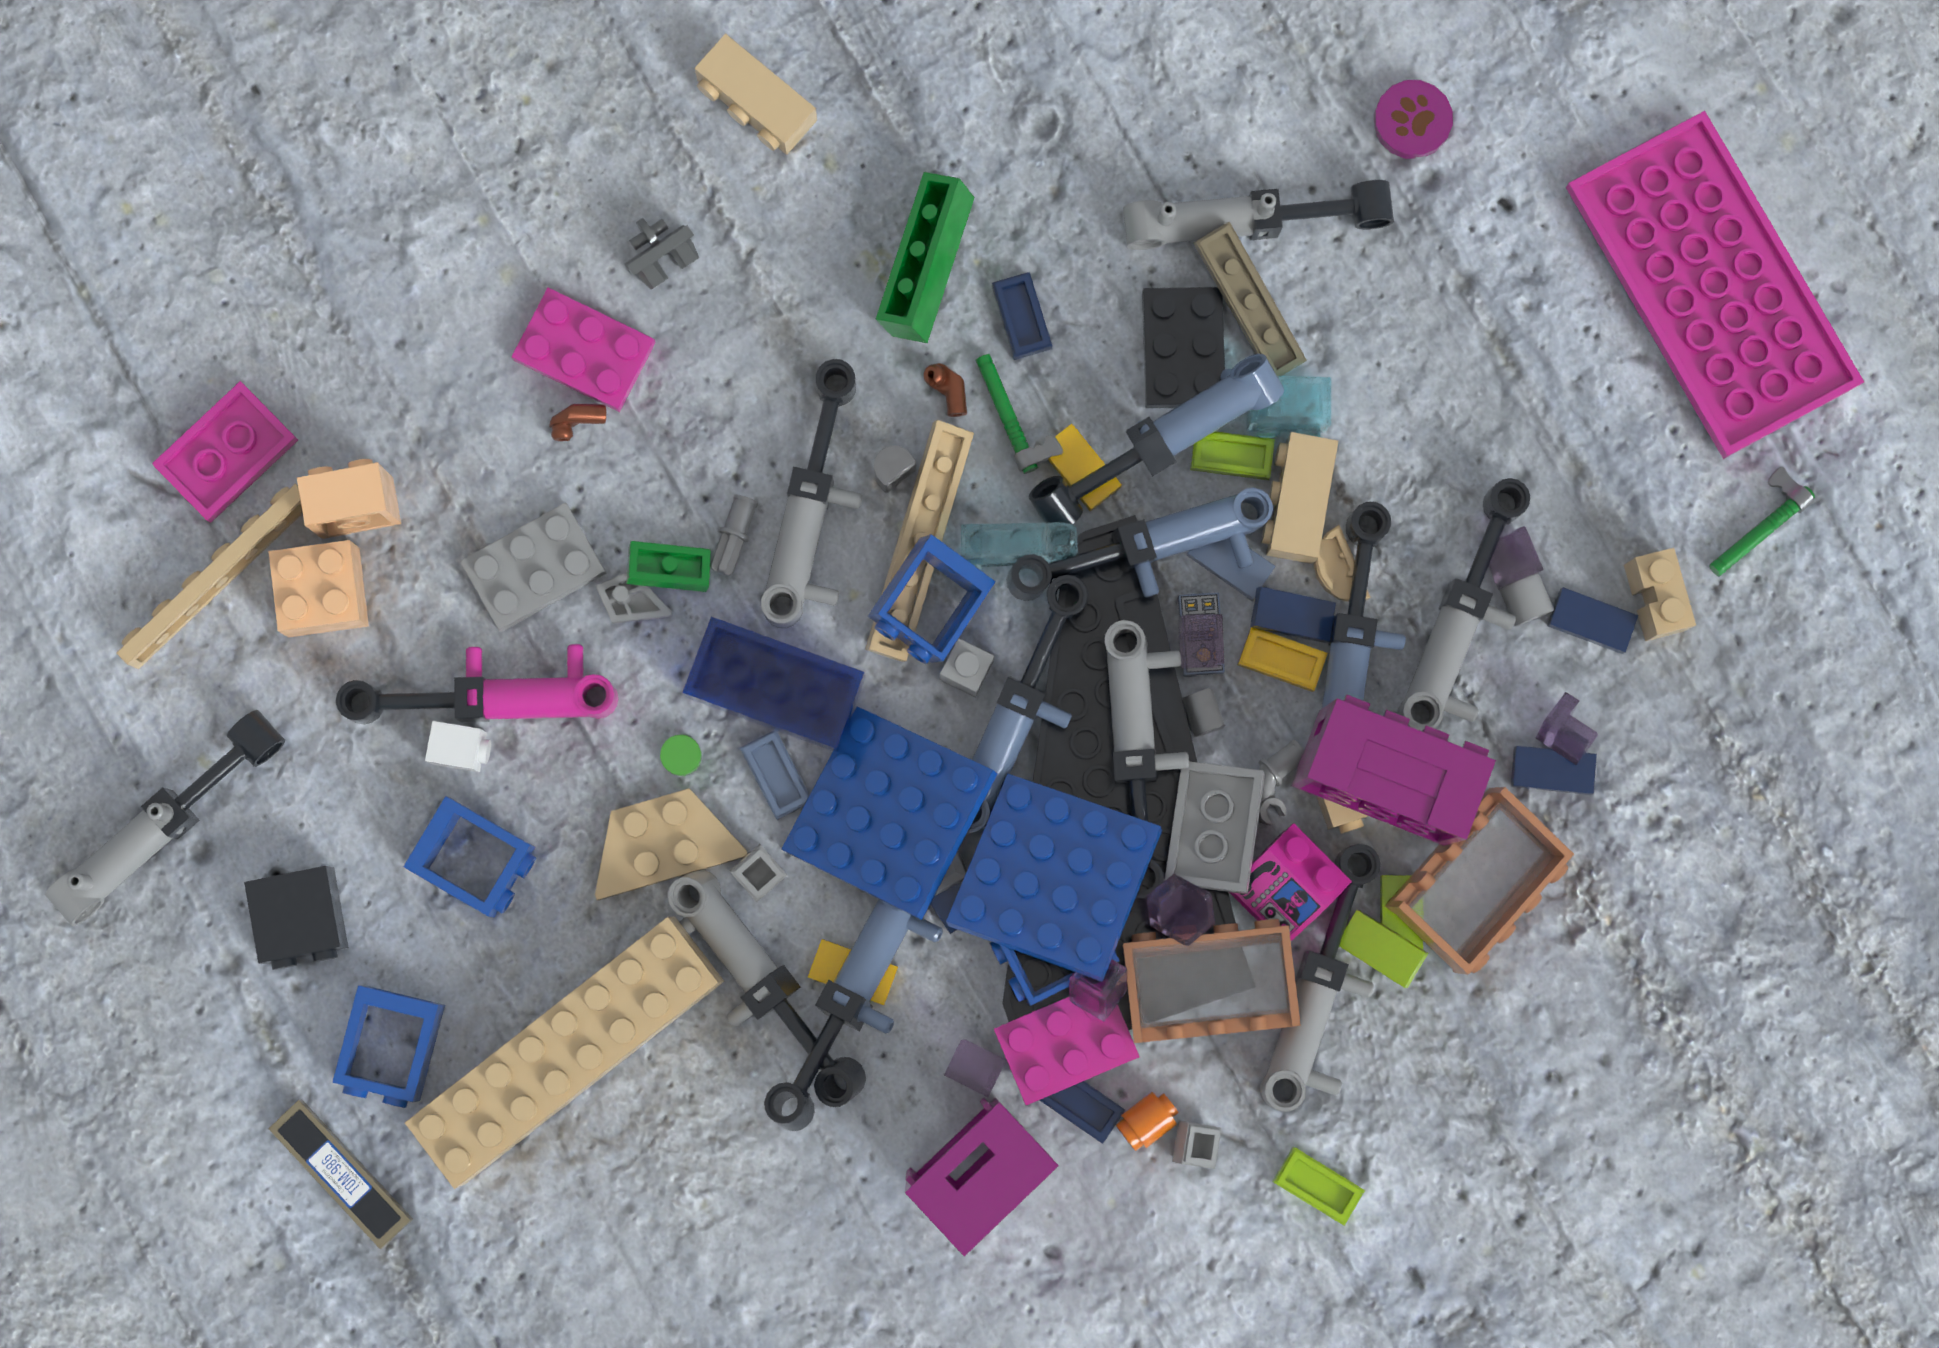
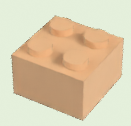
M372 459L354 460L348 463L349 468L334 471L332 467L328 466L317 467L308 470V476L297 477L304 524L322 539L401 524L394 479L378 462L373 463Z
M345 540L269 551L278 632L290 638L369 627L360 548L352 541Z

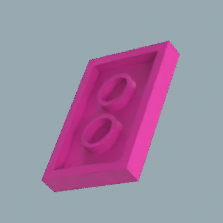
M548 287L511 357L515 362L620 412L656 342L655 339Z
M239 381L161 454L152 465L211 523L283 456L298 439Z
M1108 980L994 1028L1025 1105H1029L1140 1057Z

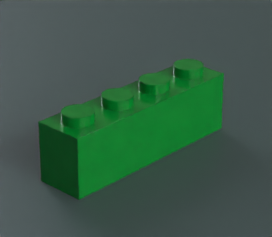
M923 172L876 316L879 324L892 337L928 343L975 198L960 178Z

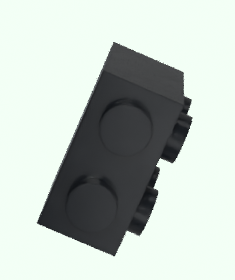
M321 866L244 882L259 964H271L272 970L285 969L297 966L296 958L312 955L313 962L337 958V950L349 948L334 867Z

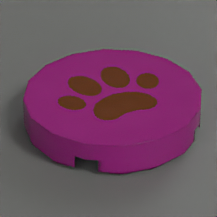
M1404 80L1392 85L1380 97L1373 114L1379 142L1390 153L1404 159H1415L1416 157L1429 156L1435 153L1446 142L1453 126V111L1446 95L1435 85L1422 80Z

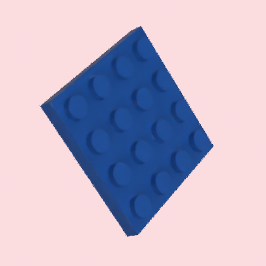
M857 706L781 850L922 920L988 794L997 773L980 763Z
M1007 773L946 920L947 925L1103 982L1161 835V826Z

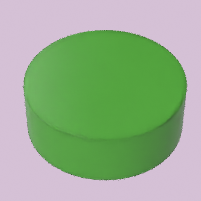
M675 735L667 739L663 744L660 758L665 769L671 774L687 776L699 767L702 760V752L700 746L693 738L687 735Z

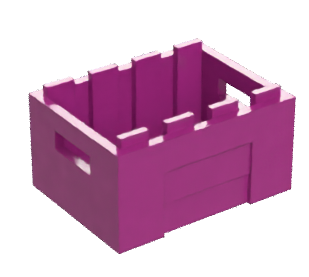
M1346 695L1344 701L1337 698L1319 710L1291 787L1370 816L1442 846L1467 840L1496 760L1487 757L1488 749L1468 741H1464L1463 747L1448 742L1450 734L1425 725L1423 731L1408 726L1409 718L1385 710L1384 715L1381 716L1368 710L1370 703L1350 695Z
M983 1097L980 1103L984 1108L917 1172L912 1167L906 1171L905 1194L964 1257L1059 1166L996 1097L990 1102ZM984 1142L989 1149L958 1179L954 1180L949 1174Z

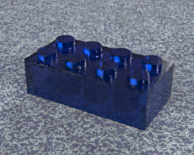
M711 616L682 693L690 700L777 730L822 748L838 752L866 677L865 672Z

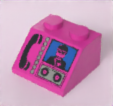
M1293 823L1277 836L1252 862L1248 894L1229 893L1257 921L1279 919L1280 926H1289L1290 940L1292 941L1352 881Z

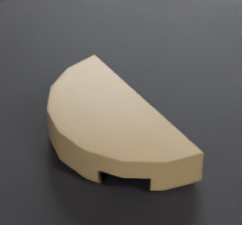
M1338 525L1327 532L1322 538L1319 557L1313 565L1316 578L1323 589L1338 600L1349 602L1355 560L1341 527ZM1367 590L1366 600H1369L1371 597Z

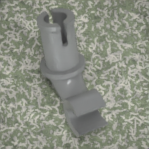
M1291 740L1288 745L1268 760L1262 758L1259 761V770H1263L1265 773L1258 821L1262 824L1274 825L1267 816V809L1270 805L1275 808L1279 816H1286V806L1280 799L1275 798L1274 789L1275 786H1280L1282 784L1281 779L1297 768L1300 763L1304 749L1295 740Z

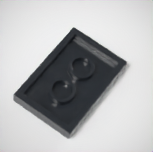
M1218 287L1143 288L1145 408H1176L1221 381V373L1225 370L1223 296Z

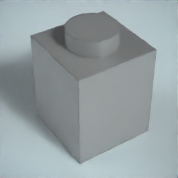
M958 638L940 673V680L976 698L994 662V655Z

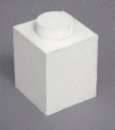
M432 721L425 761L432 765L480 772L481 763H488L491 740H486L487 732L479 728Z

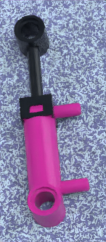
M570 644L567 647V677L485 679L482 677V649L480 647H468L466 649V677H454V692L382 694L381 690L374 688L364 681L353 680L341 686L336 696L337 709L341 715L363 725L373 723L380 717L383 710L455 708V719L460 722H490V719L568 717L600 719L612 714L618 704L617 690L608 679L595 674L584 677L583 646L580 644ZM593 687H603L606 691V699L600 706L591 707L586 702V695ZM366 692L369 697L367 708L362 712L355 713L351 706L352 699L358 693Z

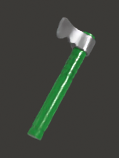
M986 354L977 358L975 361L978 368H980L979 370L1004 425L1007 436H1009L1008 438L1015 452L1013 457L1019 471L1024 474L1033 472L1046 459L1062 455L1063 449L1053 435L1046 436L1043 446L1029 447L991 355Z
M1779 467L1768 479V484L1771 487L1782 488V494L1786 495L1787 501L1720 555L1717 560L1709 564L1712 572L1718 577L1797 512L1802 513L1815 502L1813 491L1809 487H1803L1795 482L1788 475L1784 467Z

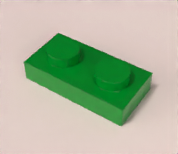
M630 541L626 584L707 592L710 578L711 549Z

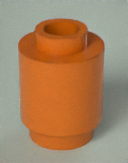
M1151 1092L1121 1115L1123 1119L1116 1124V1127L1131 1147L1137 1151L1142 1146L1148 1148L1175 1127L1177 1123L1173 1117L1179 1112L1164 1093L1157 1097Z

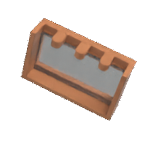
M1506 787L1489 788L1482 797L1467 840L1445 846L1439 844L1388 901L1385 907L1396 914L1453 969L1454 973L1469 975L1470 973L1478 972L1488 962L1490 956L1487 953L1497 942L1502 943L1512 935L1516 929L1514 922L1522 913L1532 911L1542 899L1540 893L1549 883L1552 884L1558 881L1567 872L1568 865L1566 863L1572 858L1574 853Z
M1279 919L1255 921V929L1239 931L1238 923L1213 926L1214 934L1197 935V928L1172 930L1173 938L1156 940V932L1131 935L1132 942L1123 943L1134 1043L1301 1026L1289 926H1280Z

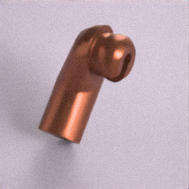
M944 364L928 365L923 373L924 381L946 396L947 415L949 417L967 415L964 379Z
M571 404L551 418L549 427L552 428L551 437L555 441H569L573 437L572 427L578 424H605L606 406L605 404Z

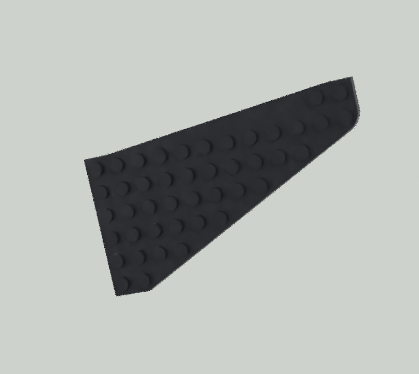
M1136 515L1082 532L1070 543L1064 559L1114 544L1111 534L1117 527L1136 522ZM1117 559L1068 574L1084 582L1088 588L1089 598L1083 611L1072 615L1071 619H1066L1050 654L1045 689L1047 695L1044 701L1071 713L1072 717L1066 728L1041 718L1033 782L1131 816L1129 783H1117L1114 775V743L1105 634L1115 622L1128 620L1138 624L1145 633L1148 642L1147 653L1171 651L1158 595L1145 597L1136 570L1124 573L1120 560ZM1072 584L1061 586L1058 595L1059 604L1066 608L1076 605L1079 600L1078 589ZM1132 633L1121 634L1116 640V649L1123 653L1131 652L1137 645V637ZM1175 667L1149 669L1156 754L1187 752L1189 761L1197 762ZM1181 769L1159 770L1158 780L1145 781L1148 822L1161 826L1162 830L1152 857H1155V862L1163 868L1165 874ZM1149 867L1146 870L1139 890H1148L1155 883V873ZM1165 882L1164 889L1155 898L1148 900L1135 898L1115 949V953L1120 961L1108 967L1103 982L1108 980L1128 1030L1132 1029L1123 943H1131V935L1156 932V940L1173 938L1172 930L1197 928V935L1214 934L1213 926L1236 923L1228 892L1167 884ZM1242 947L1136 958L1143 1024L1152 1023L1256 987ZM1014 950L1034 991L1074 972ZM1007 964L1002 1005L1007 1020L1010 1022L1100 984L1102 981L1087 977L1029 1006L1026 999L1018 1002L1008 982V979L1014 977V974L1009 964Z

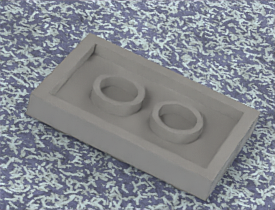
M566 502L460 561L500 632L507 630L607 574Z
M1190 761L1188 768L1181 769L1165 874V882L1167 884L1248 894L1265 776L1263 770Z

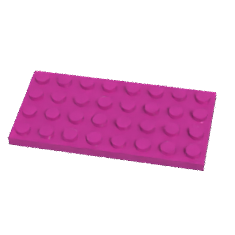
M1706 111L1691 117L1569 182L1565 187L1723 459L1864 383L1863 378Z

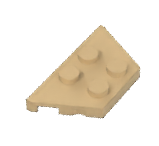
M690 788L613 810L610 813L597 880L596 900L599 901L681 877L693 871L704 870L742 859L748 852Z

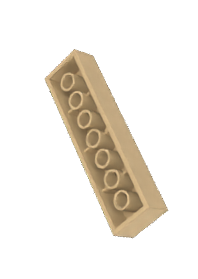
M675 916L667 917L417 1112L405 1124L454 1189L468 1183L712 992L724 980Z

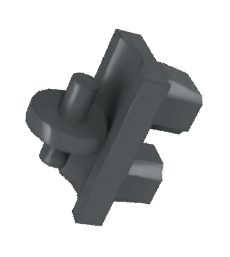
M641 218L636 222L641 233L629 241L635 250H638L647 243L650 244V247L624 265L630 274H637L639 279L649 289H653L668 279V276L658 263V259L670 252L680 269H683L699 258L696 248L690 239L694 234L688 225H682L661 240H658L657 236L669 229L664 220L661 219L652 226H649L644 218Z

